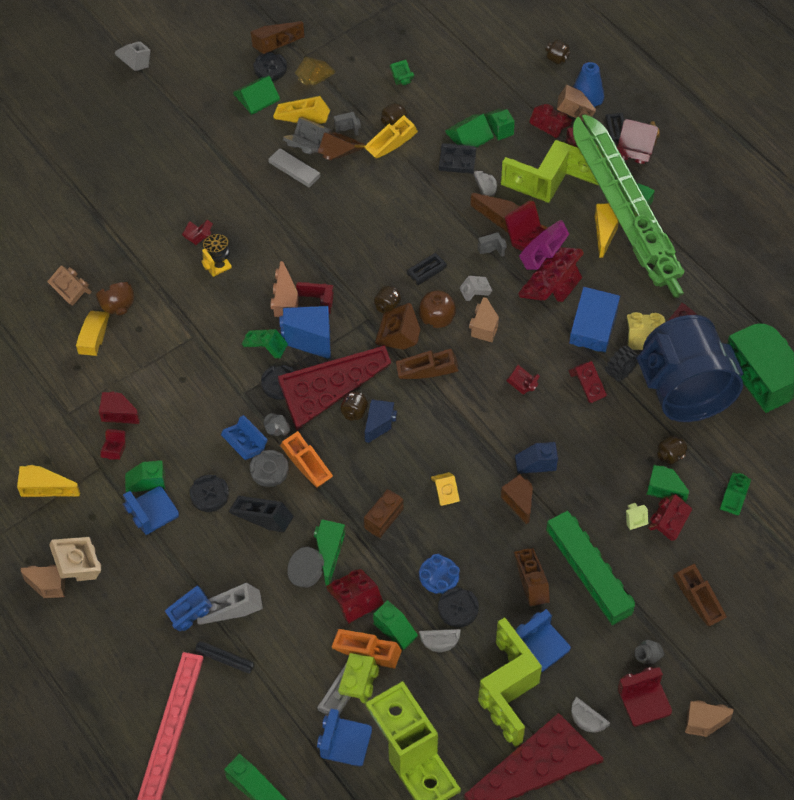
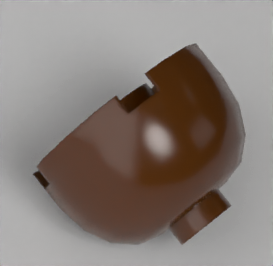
M128 282L110 285L109 290L104 291L102 289L96 294L100 307L105 312L117 314V316L127 313V309L132 306L135 297L133 288Z
M435 290L427 293L421 299L419 316L424 324L427 325L428 323L433 325L434 328H441L453 321L456 307L453 298L448 293Z

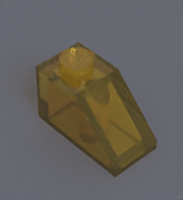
M305 56L295 74L303 84L317 85L333 75L335 70L324 61Z

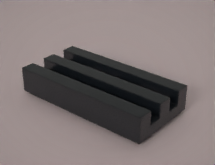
M623 113L606 114L605 117L608 133L614 143H619L620 132L617 118L620 120L622 129L625 121ZM610 118H612V120H613L616 137H614V132H613L612 123H611V119H610Z
M434 253L408 269L407 275L411 276V279L415 280L417 285H420L446 269L447 264L437 253Z

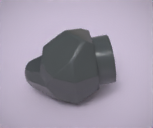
M271 413L265 417L264 426L268 434L279 436L289 433L290 427L283 415Z
M651 640L643 641L635 649L636 659L650 666L664 656V650L661 645Z

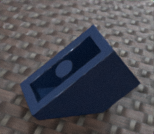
M371 400L365 429V442L369 443L391 429L392 422H396L397 410H394V402Z
M555 442L536 443L516 454L517 474L556 471L558 456Z

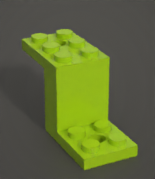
M558 140L554 141L538 169L507 157L502 162L501 185L550 203L566 174L596 185L599 184L579 148Z
M503 618L498 621L496 644L501 650H505L510 662L480 680L478 700L484 709L487 708L494 724L496 726L500 725L505 739L517 747L523 743L525 726L508 703L539 684L542 666L507 619Z
M403 681L365 703L366 708L389 741V761L414 800H448L461 792L460 787L437 754L438 733ZM393 707H399L402 710L401 714L397 716L392 715L389 711ZM428 779H433L437 784L434 788H427L424 782Z

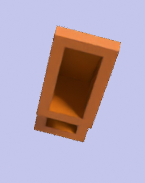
M298 431L282 441L280 446L316 488L333 477L312 446H308Z
M338 629L331 646L332 649L348 656L350 653L374 657L377 665L395 669L402 651L397 642L379 640L376 635Z

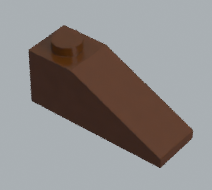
M477 193L471 194L470 206L509 233L505 216L520 206L508 200Z

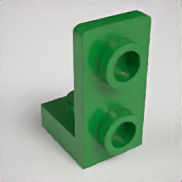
M276 329L250 330L242 342L243 347L265 346L274 358H281L288 345Z
M732 473L720 510L739 516L751 482L750 478L741 473Z

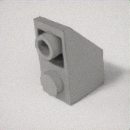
M137 42L115 51V55L134 71L148 68L150 49L142 42Z

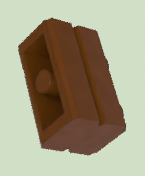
M387 489L364 517V528L378 538H381L403 511L404 499Z

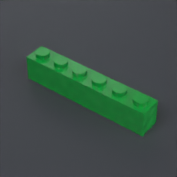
M566 511L548 520L547 533L611 625L633 615L634 599L631 595L626 594L622 582L614 577L610 565L602 560L600 551L590 543L588 534L581 530L576 517L571 516L569 511Z

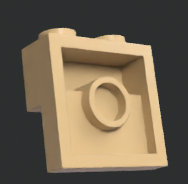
M89 537L51 540L49 546L60 578L76 577L77 581L95 580L101 572V564L97 560L95 547L92 545Z

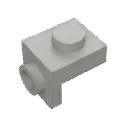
M468 276L460 286L466 301H470L474 295L489 296L492 292L486 277Z

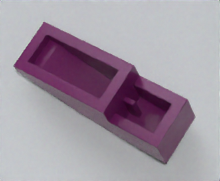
M559 220L543 231L519 255L526 270H538L546 258H552L569 235L563 220Z

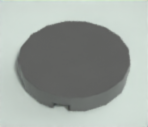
M275 450L262 451L261 454L254 456L250 463V474L253 480L265 487H274L281 484L289 473L287 459L282 453Z
M310 547L300 548L296 551L288 564L287 574L289 580L299 587L307 588L314 585L323 572L321 571L322 566H324L322 554Z

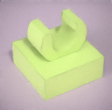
M636 503L628 505L629 510H626L628 528L632 530L647 525L648 509L646 506H637Z

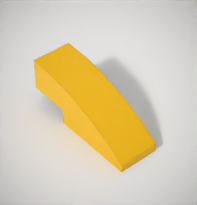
M403 115L394 125L388 124L364 148L376 159L395 150L412 138L418 131L415 125Z
M101 311L89 312L77 340L76 348L78 354L97 356L99 345H102L109 313Z

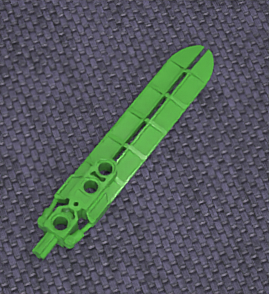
M582 115L588 128L587 130L580 117H577L573 125L574 140L628 237L639 263L649 272L648 275L655 286L662 287L667 285L674 298L680 297L684 292L677 279L682 277L684 269H682L680 262L677 261L676 251L667 234L661 229L606 128L593 117ZM651 263L654 265L653 270L647 264Z

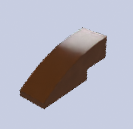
M452 349L435 354L430 350L396 361L399 379L430 378L459 371L456 355Z
M695 563L673 574L683 594L708 627L727 618L708 581L704 582Z

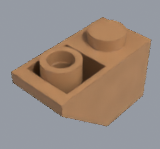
M569 85L565 86L558 97L557 110L575 118L580 117L582 121H584L582 115L592 117L596 112V109L583 92Z
M483 297L481 304L478 303L476 306V316L471 319L469 328L471 329V337L493 342L498 330L499 317L488 299Z
M56 565L21 568L25 582L43 598L64 597L65 578H60Z
M691 701L687 712L685 733L707 737L730 722L734 709H730L725 705H709L704 701Z

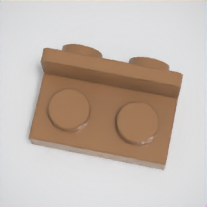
M61 265L47 281L71 305H74L84 292L88 294L92 292L88 288L89 284L84 279H79L77 277L78 273L71 267L67 269Z

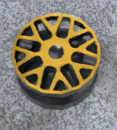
M214 234L204 240L203 248L207 250L214 262H221L229 257L230 248L225 236Z

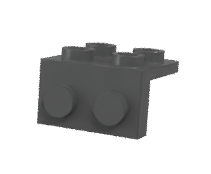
M300 117L295 133L284 136L283 141L287 142V145L290 147H299L302 149V152L312 154L318 152L324 132H332V130Z

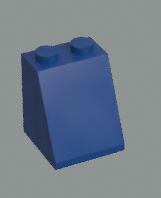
M583 287L571 331L570 344L606 353L617 317L620 296Z
M328 306L283 308V316H280L281 336L285 338V341L288 343L287 346L330 359Z

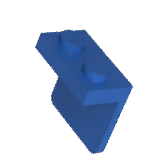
M160 486L136 499L131 491L123 494L125 510L128 514L131 513L134 518L132 519L138 529L141 528L145 535L179 517L178 510Z
M547 609L542 613H536L532 616L530 622L526 625L521 624L515 629L516 633L541 664V672L570 651V645L550 624L552 615Z
M330 709L329 716L325 715L322 728H325L324 734L319 735L317 742L321 758L354 766H362L370 741L372 727L340 719L339 710Z

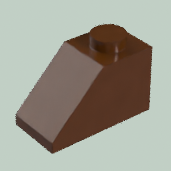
M518 475L502 487L501 498L528 524L530 522L533 487L527 479Z

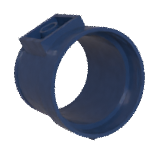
M685 315L661 324L646 338L643 351L637 357L648 388L656 389V395L664 414L674 421L693 422L712 417L733 404L743 389V380L741 378L743 371L731 344L721 342L713 322L704 316Z

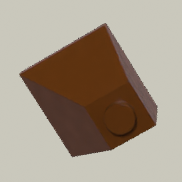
M324 132L318 153L323 154L322 157L325 159L333 160L363 150L366 144L338 132Z
M407 303L383 314L375 341L377 345L404 350L417 344L420 327L412 304Z

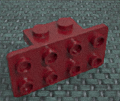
M560 247L552 258H547L542 263L539 269L518 293L519 297L546 300L553 292L556 300L563 302L582 279L576 263L584 254L583 250Z

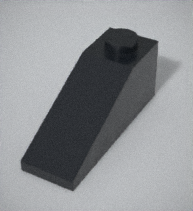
M238 496L229 510L231 514L277 532H285L294 517L283 502Z

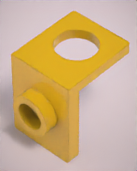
M202 250V264L212 277L232 268L227 259L222 261L225 263L224 267L216 268L214 266L216 262H214L207 250Z
M448 472L431 477V480L436 484L441 506L460 501L453 474Z

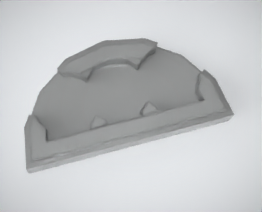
M474 171V177L481 194L493 197L497 190L496 179L492 175L483 173V171Z
M461 629L419 631V636L426 648L435 652H444L456 646L460 639Z
M575 698L572 703L571 714L579 728L587 732H599L610 725V722L579 698Z

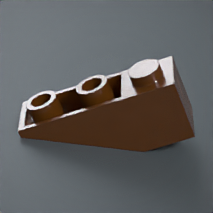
M302 21L268 25L251 31L252 46L263 54L305 37Z
M534 548L515 551V560L529 606L550 603L549 583Z

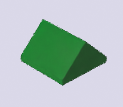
M270 76L261 77L233 92L251 115L280 101Z
M484 114L471 115L445 130V133L457 145H469L476 148L494 137Z

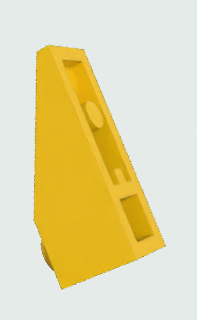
M318 96L278 104L273 117L274 119L298 123L299 118L303 117L314 123L323 124L326 123L330 109L323 99Z
M596 204L595 223L599 258L604 257L618 229L619 221L610 204Z
M20 466L17 488L21 497L80 496V490L76 482L40 466Z

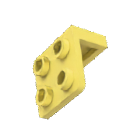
M635 312L628 314L629 333L627 346L632 350H643L644 342L649 334L665 323L664 316L658 313L642 315Z

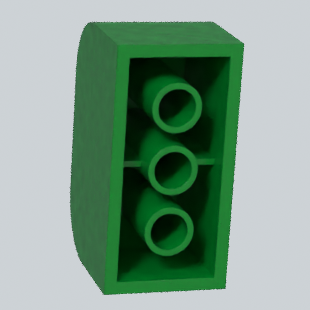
M754 324L729 335L727 344H731L743 371L741 376L743 384L763 411L767 413L790 402L794 398V352L788 345L787 340L775 328L767 324Z

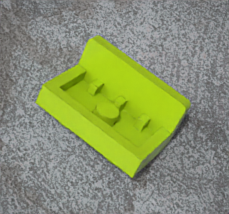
M350 653L338 689L340 695L360 698L362 703L367 702L368 697H371L373 693V680L377 678L379 673V666H377L374 657Z

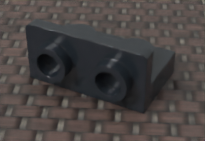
M442 143L439 171L474 174L476 147Z

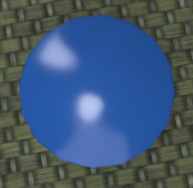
M434 554L422 563L419 570V579L428 591L443 594L457 585L459 567L451 559L440 554Z

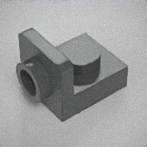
M354 112L334 116L336 132L353 129L355 136L359 135L358 128H361L359 118L355 117Z
M499 232L478 238V251L480 254L490 253L497 249L501 257L505 255L507 244L505 239L501 238Z

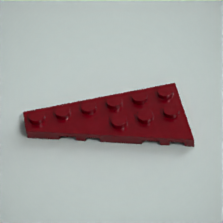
M385 345L278 376V382L296 430L391 364V360Z
M558 713L466 792L464 798L466 800H509L514 797L517 798L528 791L536 790L561 780L576 771L580 772L593 764L602 763L604 758Z

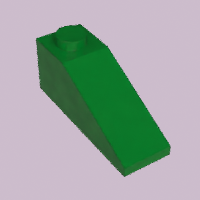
M322 519L320 526L315 528L314 538L317 540L318 551L322 554L324 560L322 571L325 585L327 586L331 583L346 533L345 524Z
M238 754L224 769L226 779L249 799L286 800L257 768L242 755Z

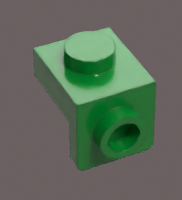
M407 60L390 64L389 67L396 85L411 83L414 73L410 72Z

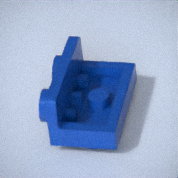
M244 415L240 416L236 425L223 429L221 436L245 460L261 454L267 443V438Z
M196 586L167 608L165 612L173 622L172 626L174 629L185 631L193 625L192 622L198 617L202 618L207 615L213 605L202 589Z

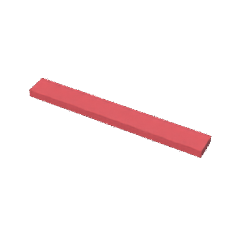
M182 653L137 800L162 799L204 660L201 655Z

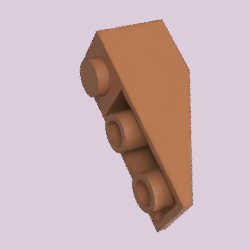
M280 261L279 269L276 268L275 279H277V283L273 285L275 298H271V309H274V317L283 316V308H296L299 305L298 292L282 261Z

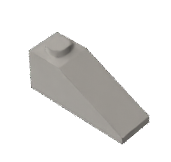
M244 583L210 598L209 601L213 607L209 609L207 615L202 618L198 617L197 622L198 624H206L243 617L263 609L260 590L248 583Z

